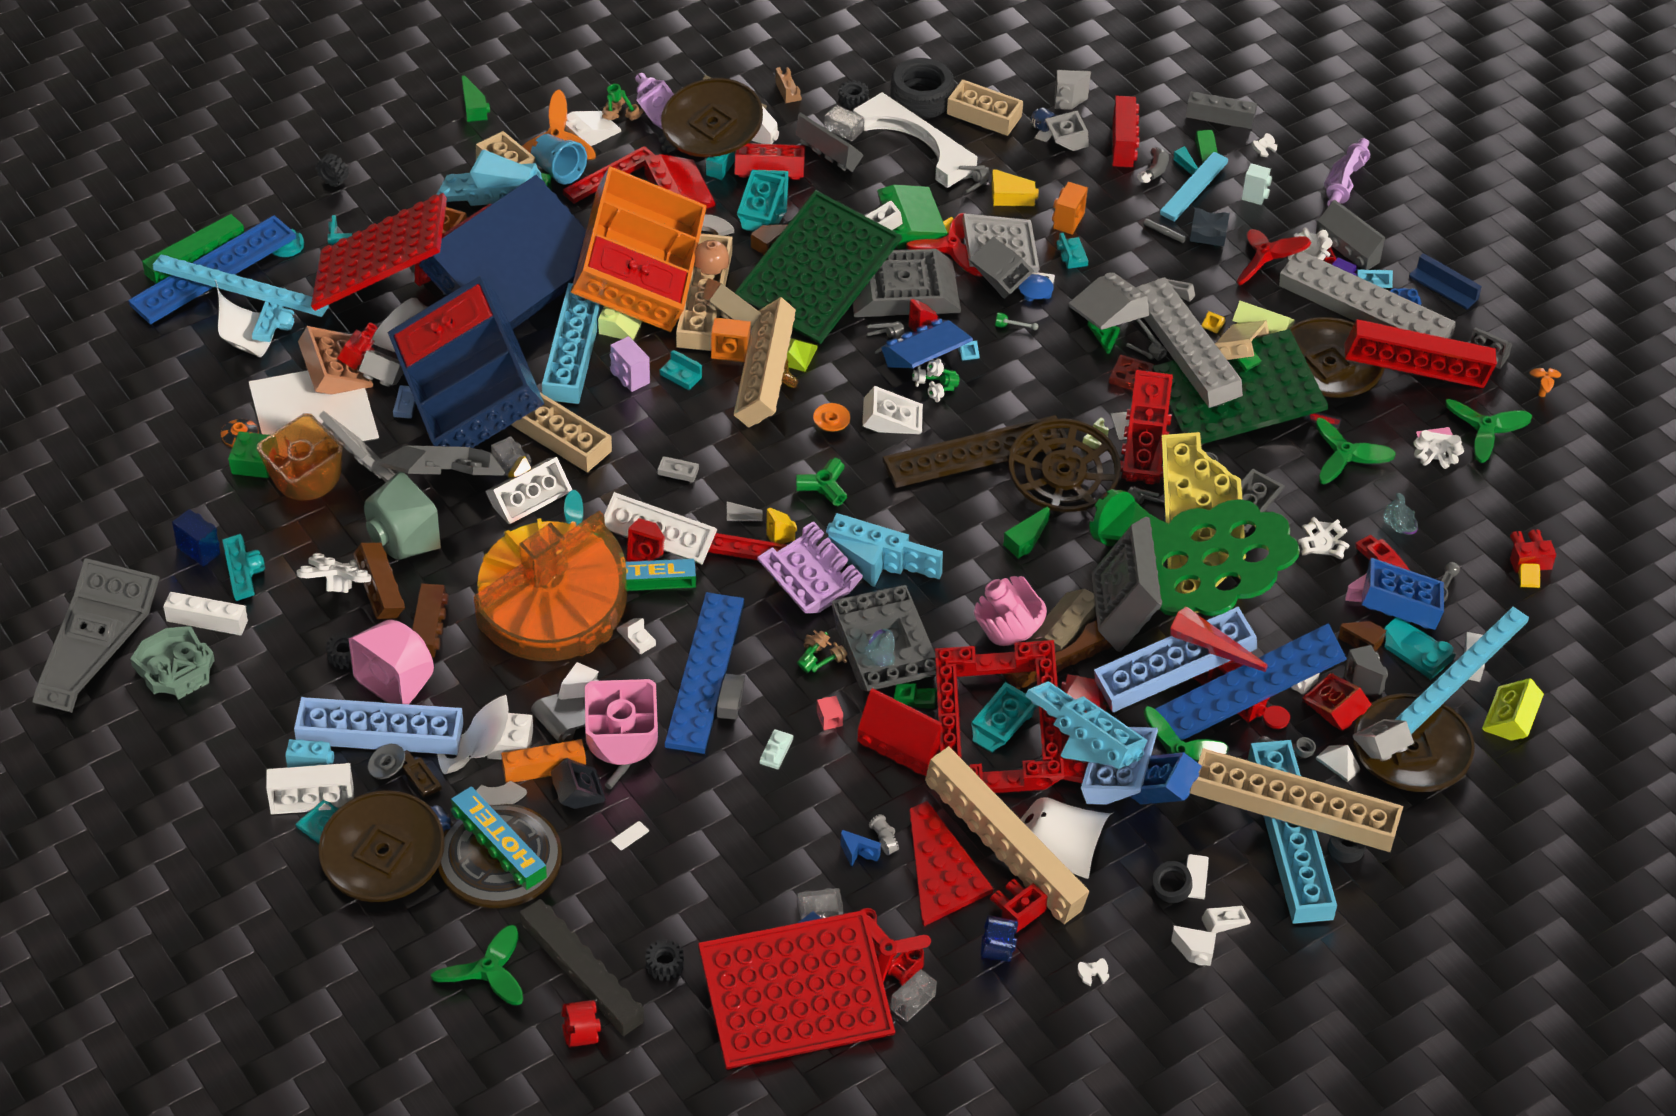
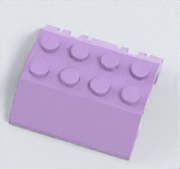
M811 522L803 527L802 536L778 552L772 547L757 557L759 562L805 613H820L831 606L833 600L841 599L849 594L863 577L854 565H850L842 573L840 572L848 562V559L834 543H831L829 538L824 539L817 547L816 544L823 537L824 532L815 522Z

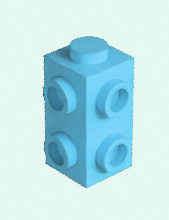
M289 739L285 755L287 768L329 765L333 763L334 751H331L330 743Z

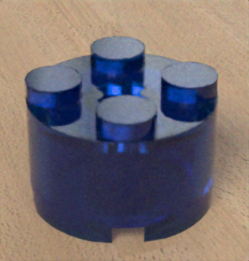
M987 916L984 926L985 933L982 936L981 957L1011 962L1012 951H1015L1017 939L1014 938V933L1017 932L1018 921Z

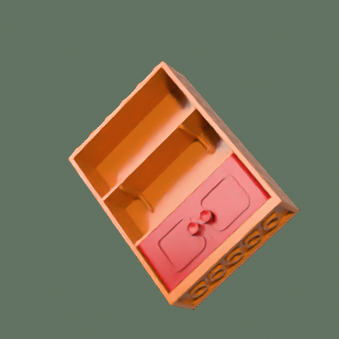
M609 166L596 190L571 293L671 332L684 311L695 262V250L699 243L707 206Z

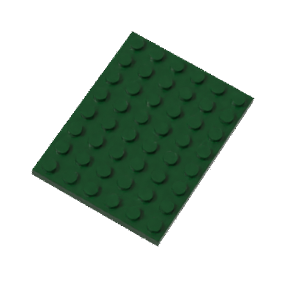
M815 190L739 286L735 294L758 311L782 297L796 309L792 330L821 345L902 240V236Z
M1287 329L1254 338L1252 340L1253 351L1261 359V363L1247 372L1243 370L1237 360H1227L1242 380L1243 396L1210 408L1175 360L1153 366V372L1173 375L1169 408L1181 434L1200 432L1201 444L1328 410V404L1291 330Z

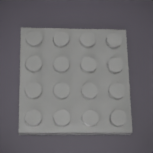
M963 214L962 221L968 259L994 236L1023 258L1034 270L1033 273H1038L1039 263L1031 220ZM969 261V266H970V267H975V266Z
M325 411L319 415L324 421L322 425L328 431H331L339 442L344 444L345 449L355 455L354 458L359 463L364 464L371 472L373 471L385 482L395 475L391 469L377 465V461L380 458L353 432Z

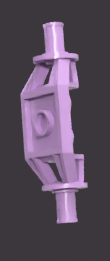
M639 73L641 79L638 75L635 77L636 82L639 84L637 87V102L653 124L662 129V111L674 93L664 80L647 78L644 73Z
M1361 138L1358 143L1351 144L1347 149V154L1334 163L1324 182L1329 198L1327 202L1328 207L1333 200L1341 204L1347 202L1350 198L1353 183L1349 176L1353 171L1356 172L1364 166L1365 162L1370 158V152L1367 148L1369 141L1367 139Z

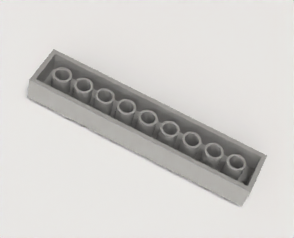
M1303 251L1294 254L1280 273V287L1353 321L1358 319L1451 339L1454 334L1455 321Z
M1164 277L1135 287L1148 297L1149 316L1143 318L1207 406L1210 408L1243 396L1241 378L1168 280Z

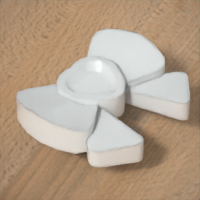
M1268 133L1259 141L1252 142L1254 150L1263 157L1269 155L1266 151L1267 147L1273 152L1277 150L1273 136Z
M1103 958L1093 963L1079 962L1078 974L1082 978V982L1089 986L1092 983L1091 975L1096 976L1098 974L1103 984L1109 978V974H1107L1108 965Z

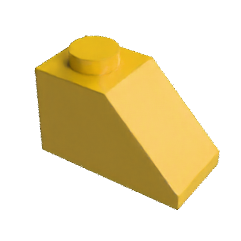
M768 508L766 534L770 541L779 544L794 541L795 532H797L795 522L791 521L787 514L773 508Z

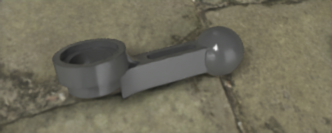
M1455 562L1447 563L1444 568L1445 574L1441 580L1444 582V602L1447 600V588L1452 578L1460 572V567Z
M1262 736L1257 740L1256 743L1272 742L1276 740H1271L1267 736ZM1306 737L1299 738L1296 744H1292L1295 757L1298 755L1303 758L1310 757L1316 749L1314 741ZM1300 747H1306L1309 751H1303Z

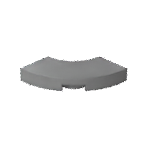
M705 214L701 231L725 236L734 233V227L720 217Z
M512 781L499 787L481 785L476 790L489 805L514 804L527 794L526 789Z

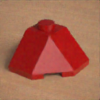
M638 518L628 528L627 561H652L664 554L665 537L656 523Z

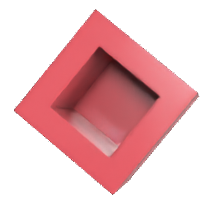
M837 696L824 697L817 700V714L823 730L843 726V711Z

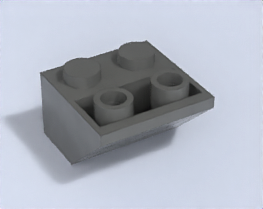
M1476 327L1474 328L1471 343L1496 348L1497 364L1495 367L1500 369L1510 355L1512 343Z
M1372 645L1349 650L1344 671L1346 680L1360 687L1366 696L1376 700L1380 699L1385 689L1388 672L1386 667H1383L1379 654L1374 651Z

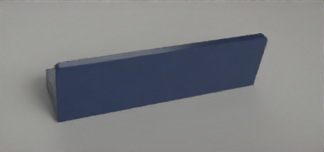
M1424 253L1419 256L1417 268L1409 275L1410 278L1465 309L1470 308L1479 299L1482 288L1481 285Z

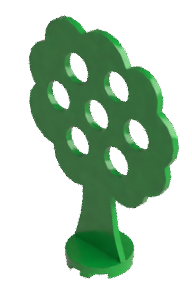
M1111 489L1107 491V496L1103 500L1099 499L1096 502L1095 507L1097 511L1094 522L1090 520V532L1093 539L1106 546H1114L1132 524L1146 516L1150 518L1160 596L1162 599L1160 611L1170 616H1176L1184 607L1208 616L1222 615L1230 611L1238 599L1253 598L1271 589L1277 580V571L1286 569L1295 563L1300 551L1296 539L1289 535V523L1283 515L1275 512H1260L1257 505L1251 501L1241 499L1220 503L1211 510L1195 508L1183 511L1176 515L1168 524L1144 510L1130 493ZM1249 524L1256 527L1255 532L1249 537L1234 538L1231 536L1232 530L1237 526ZM1208 527L1216 530L1215 535L1209 540L1198 542L1191 539V535L1198 529ZM1255 548H1263L1269 551L1267 557L1259 562H1247L1243 559L1248 551ZM1225 552L1228 554L1227 560L1220 565L1208 566L1203 563L1205 557L1211 553ZM1174 555H1184L1188 558L1187 563L1177 569H1168L1163 566L1166 559ZM1227 576H1235L1241 579L1240 584L1231 590L1222 591L1215 587L1220 579ZM1187 579H1195L1201 582L1199 588L1191 593L1183 594L1175 590L1180 582Z

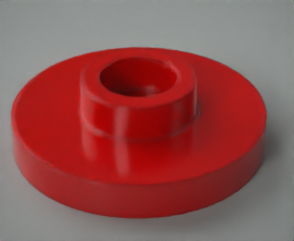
M1270 706L1263 714V720L1269 727L1281 729L1289 724L1290 714L1281 706Z

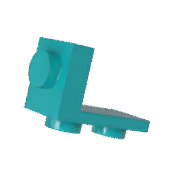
M332 215V222L328 223L329 232H331V234H328V244L334 245L340 239L352 236V233H337L336 215Z

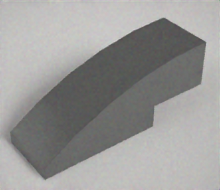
M725 674L717 706V717L737 719L745 676Z

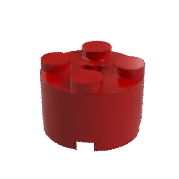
M595 1000L562 1005L561 1016L565 1017L562 1029L566 1045H569L568 1047L598 1043V1032L601 1031L599 1018L595 1019Z

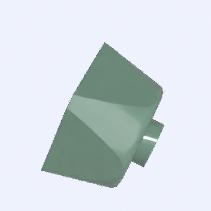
M397 472L366 499L364 514L367 521L366 528L374 543H382L384 550L390 557L400 560L441 548L437 509L434 503L404 472Z

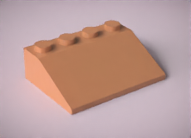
M307 326L298 343L315 392L337 394L373 387L372 380L363 377V373L359 371L361 365L354 370L337 359L344 345L352 336L351 334Z

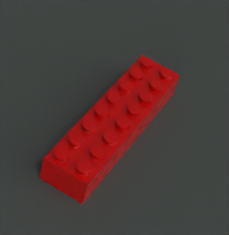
M1356 319L1345 342L1346 360L1479 388L1485 387L1497 364L1496 348Z

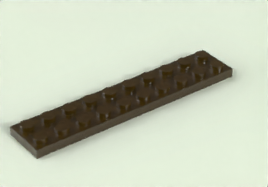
M1054 415L883 456V463L895 488L1008 461L1013 443L1024 430L1039 422L1058 418ZM1052 428L1040 432L1045 441L1054 438H1068L1063 428ZM1032 435L1022 443L1016 454L1022 457L1028 456L1030 451L1038 445L1035 437ZM1056 444L1049 447L1051 450L1066 447V444Z

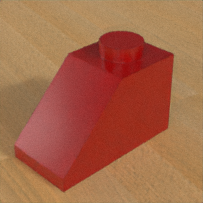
M915 299L910 300L909 327L914 332L917 331V327L922 325L929 326L932 324L931 321L938 319L936 312L928 305Z

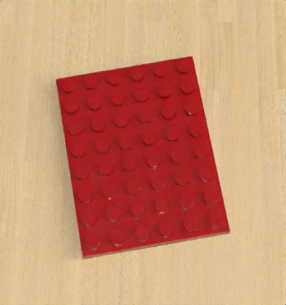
M435 194L424 202H418L409 209L401 210L393 217H386L378 224L374 223L363 231H357L348 238L340 239L334 245L325 246L321 250L311 307L314 311L440 253L447 201L445 194Z
M865 910L698 943L726 1069L895 1034Z

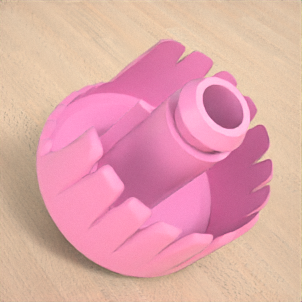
M1017 576L1010 577L1011 582L1007 578L991 581L985 588L986 598L981 596L979 598L980 604L977 602L975 605V619L990 641L996 645L1009 646L1027 640L1039 629L1046 618L1047 608L1045 603L1022 576H1019V578Z

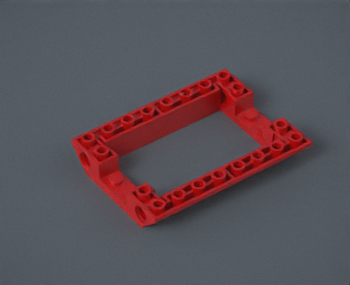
M1054 640L1014 643L1015 652L976 655L975 646L935 649L939 722L942 723L940 752L949 746L962 759L957 677L1036 671L1037 686L1049 681L1058 687ZM1039 706L1043 761H1022V770L983 772L982 764H970L969 767L994 793L1045 790L1065 778L1063 757L1060 756L1063 751L1061 731L1054 725L1057 718L1050 716L1042 707Z

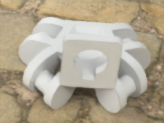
M1305 227L1301 233L1294 234V237L1305 236L1310 239L1311 245L1303 250V252L1321 260L1331 255L1327 249L1331 247L1333 242L1331 238H1328L1326 230L1313 234Z
M1427 430L1422 431L1420 437L1414 440V446L1417 448L1414 456L1421 459L1422 465H1427L1432 459H1437L1444 469L1448 468L1452 463L1456 464L1459 462L1457 455H1461L1464 452V448L1461 445V438L1457 435L1433 433Z
M1315 517L1311 518L1309 524L1302 526L1303 531L1308 537L1298 540L1303 549L1301 551L1302 555L1314 553L1332 555L1343 559V553L1345 549L1349 548V544L1338 539L1347 532V529H1343L1340 526L1338 519L1334 523L1319 522ZM1314 528L1318 530L1315 534L1312 533ZM1332 529L1337 532L1335 537L1330 533ZM1334 545L1338 546L1336 550H1332Z

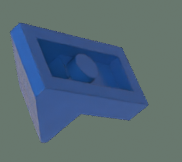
M842 830L840 845L851 866H853L858 855L865 859L878 861L881 843Z

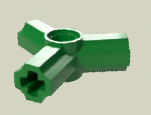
M834 457L817 474L796 475V491L816 490L818 493L825 495L833 505L839 506L843 504L847 499V494L835 481L844 470V464L840 459Z

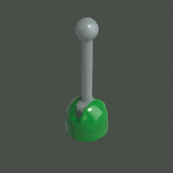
M999 312L995 322L996 327H1005L1008 323L1030 327L1033 330H1037L1039 327L1037 323L1028 324L1009 320L1006 314Z

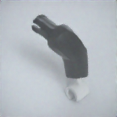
M1159 147L1151 149L1152 165L1146 171L1137 175L1141 183H1148L1165 172L1169 161V155L1166 150Z

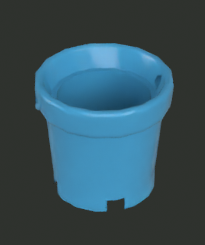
M543 134L537 138L536 141L538 143L536 147L532 146L531 154L535 157V163L549 173L557 183L571 184L582 175L587 164V153L581 143L563 140L551 134Z

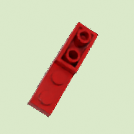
M1369 535L1356 542V549L1369 560L1374 558L1409 570L1399 555L1383 539L1377 540L1372 535Z

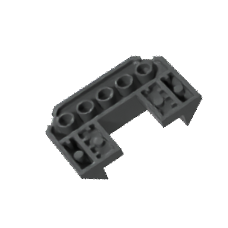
M405 445L377 461L378 466L407 474H441V469H453L471 475H504V470L490 452L471 447Z

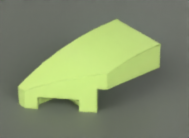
M1100 418L1094 423L1093 427L1108 437L1109 429L1105 427L1104 419ZM1089 434L1083 439V443L1093 449H1097L1102 445L1100 441Z

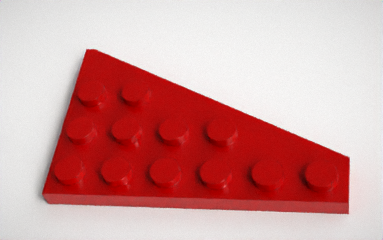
M928 801L910 808L909 814L923 926H926L992 894L993 887Z

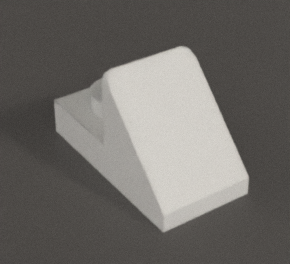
M643 618L632 619L617 628V631L639 654L656 646V640L644 629Z

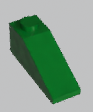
M462 76L467 122L487 120V113H490L489 103H486L482 92L466 76Z
M1050 508L1042 509L1004 532L1003 545L1017 558L1027 555L1033 550L1048 523Z

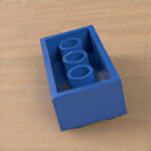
M1184 752L1151 756L1141 792L1130 797L1139 804L1184 801L1190 794L1193 782L1199 777V771L1202 766Z

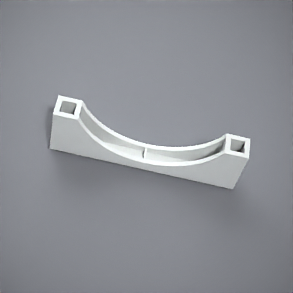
M883 92L853 110V123L864 131L874 129L896 130L911 134L924 141L931 147L938 158L935 180L945 187H950L975 171L959 169V166H977V156Z

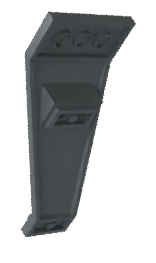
M85 558L74 596L39 679L32 702L72 713L78 693L149 615L160 577ZM86 623V628L82 629V625ZM104 627L105 632L103 634H100L101 628Z

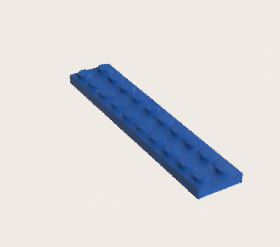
M274 215L196 260L193 264L229 274H237L295 240L296 234ZM171 275L129 299L128 302L149 324H152L210 290L213 286Z
M706 592L667 733L665 748L705 754L722 683L742 613L744 598Z
M1328 623L1259 657V659L1268 664L1266 672L1243 665L1155 710L1166 719L1175 734L1182 741L1347 659Z

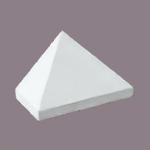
M1348 745L1328 746L1316 757V760L1346 782L1360 771V767Z

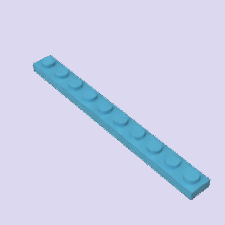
M160 255L153 264V270L216 288L217 282L220 289L322 317L328 308L327 305L314 311L311 307V296L166 255Z
M1512 607L1395 720L1407 721L1410 733L1412 734L1528 622L1529 617Z

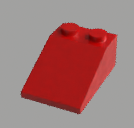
M1332 673L1302 698L1305 703L1330 724L1342 731L1351 726L1352 722L1363 715L1372 705L1360 687Z

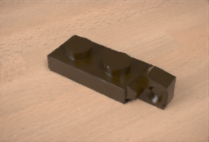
M408 750L404 751L403 772L421 796L425 799L442 790L441 784L421 757L413 758Z

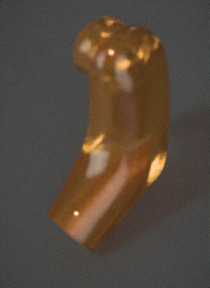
M786 359L781 382L795 388L798 384V379L789 372V361Z

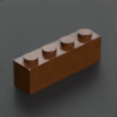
M361 543L353 555L358 569L366 570L371 575V581L363 583L376 619L397 618L405 606L398 590V584L394 579L392 568L389 565L386 551L382 543Z
M421 584L412 630L423 639L431 656L435 658L436 650L440 649V638L438 637L443 633V623L441 621L445 620L446 608H444V605H448L449 595L445 593V585Z

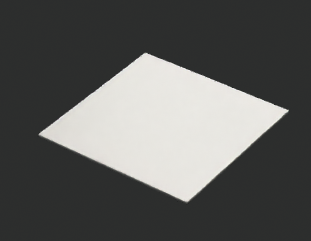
M308 370L249 381L261 433L275 435L279 450L276 459L344 445L333 436L331 431H328L322 425L324 421L319 415L323 411L353 432L363 442L379 439L365 388L337 394L315 392Z

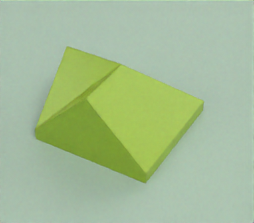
M790 338L785 366L805 372L818 345Z

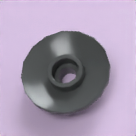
M387 744L378 748L371 755L368 762L370 774L378 779L389 778L396 774L405 761L403 748L398 744Z

